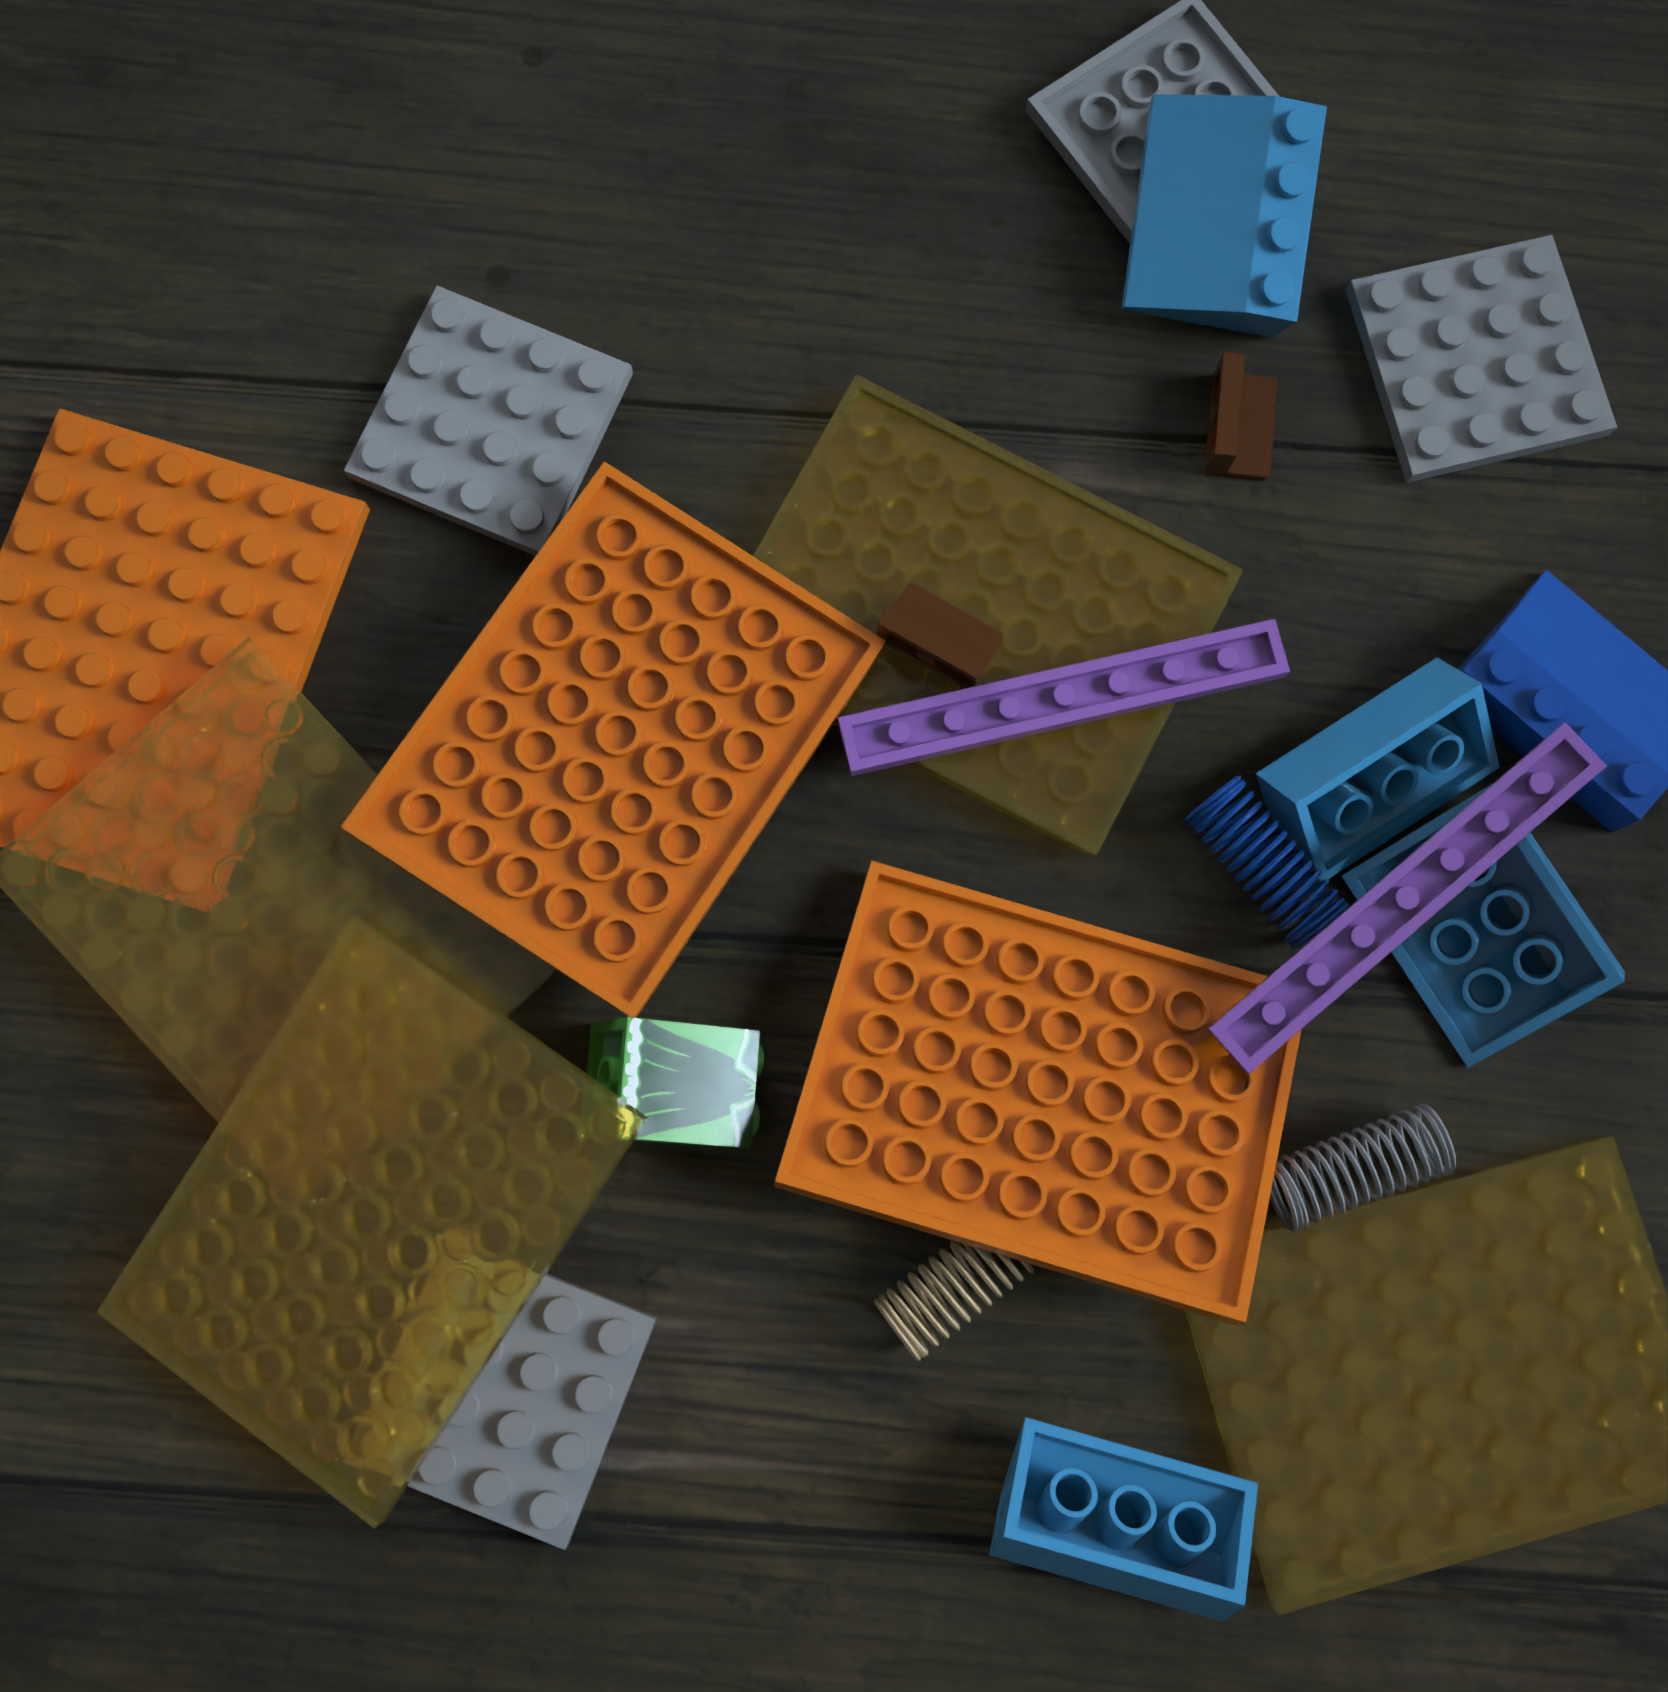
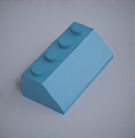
M1437 657L1256 773L1267 810L1271 811L1270 817L1273 821H1279L1278 828L1280 831L1287 830V836L1285 837L1287 841L1296 840L1293 848L1295 852L1304 850V856L1300 860L1302 862L1312 860V866L1308 870L1309 873L1316 869L1321 870V875L1316 880L1320 882L1324 879H1330L1500 768L1482 684Z
M1025 1417L1001 1491L989 1555L1223 1622L1245 1606L1258 1483Z

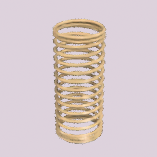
M950 1240L949 1244L957 1258L956 1260L945 1248H939V1254L948 1270L936 1257L929 1256V1263L938 1279L925 1265L918 1264V1270L929 1289L914 1273L908 1272L907 1277L922 1302L903 1281L897 1280V1286L912 1311L893 1289L887 1288L886 1293L903 1321L883 1295L879 1294V1298H874V1304L916 1361H920L921 1357L925 1358V1355L928 1356V1349L911 1321L934 1347L939 1346L938 1339L919 1309L945 1339H949L948 1330L928 1299L955 1330L960 1331L958 1321L936 1287L966 1322L970 1323L971 1321L969 1314L945 1277L974 1312L981 1314V1308L954 1267L987 1306H992V1301L968 1267L962 1255L998 1298H1002V1292L977 1257L973 1248L986 1261L1009 1290H1013V1285L989 1251L976 1247L972 1248L964 1244L965 1250L958 1242ZM997 1254L1018 1281L1023 1282V1276L1011 1259ZM1020 1261L1029 1273L1034 1274V1269L1029 1263Z

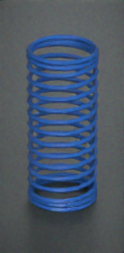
M1236 776L1186 816L1184 823H1188V827L1196 825L1193 828V833H1200L1217 822L1201 838V843H1207L1227 830L1210 847L1209 853L1217 852L1239 837L1218 857L1217 862L1222 863L1248 846L1226 867V872L1234 871L1261 852L1235 876L1234 882H1240L1273 859L1242 888V892H1248L1281 869L1251 897L1250 902H1256L1293 876L1259 907L1260 912L1267 910L1305 883L1267 917V921L1275 920L1302 899L1316 891L1276 927L1275 931L1280 932L1307 911L1324 901L1284 937L1287 945H1291V949L1295 950L1316 936L1348 908L1349 903L1345 902V898H1340L1329 905L1337 897L1338 890L1333 889L1321 895L1329 886L1328 879H1324L1310 887L1321 875V870L1316 869L1302 877L1312 866V860H1306L1291 869L1304 856V850H1298L1282 860L1294 848L1296 840H1290L1270 853L1287 836V830L1280 831L1258 846L1279 826L1278 820L1269 823L1249 837L1270 817L1271 811L1263 812L1237 830L1261 808L1262 801L1255 802L1224 824L1254 796V791H1249L1215 815L1246 786L1245 780H1241V776Z

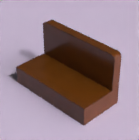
M1223 352L1212 375L1204 474L1265 481L1271 471L1278 381L1274 377L1244 374L1245 354Z
M914 583L907 584L894 607L890 604L888 605L878 622L876 634L886 641L885 645L963 689L978 685L1004 639L1002 632Z

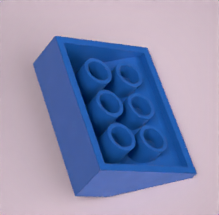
M1545 570L1461 664L1458 670L1482 684L1492 732L1520 756L1524 757L1565 722L1593 750L1607 767L1576 792L1571 799L1612 833L1641 820L1668 788V670L1548 570Z

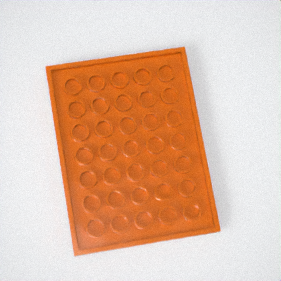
M59 408L0 550V848L217 916L368 517L370 508L366 502Z
M604 461L346 818L341 828L627 1017L637 1018L884 649L886 641Z
M871 860L774 1187L1232 1325L1241 1326L1247 1321L1301 1030L1250 1074H1246L1207 1029L1268 976Z

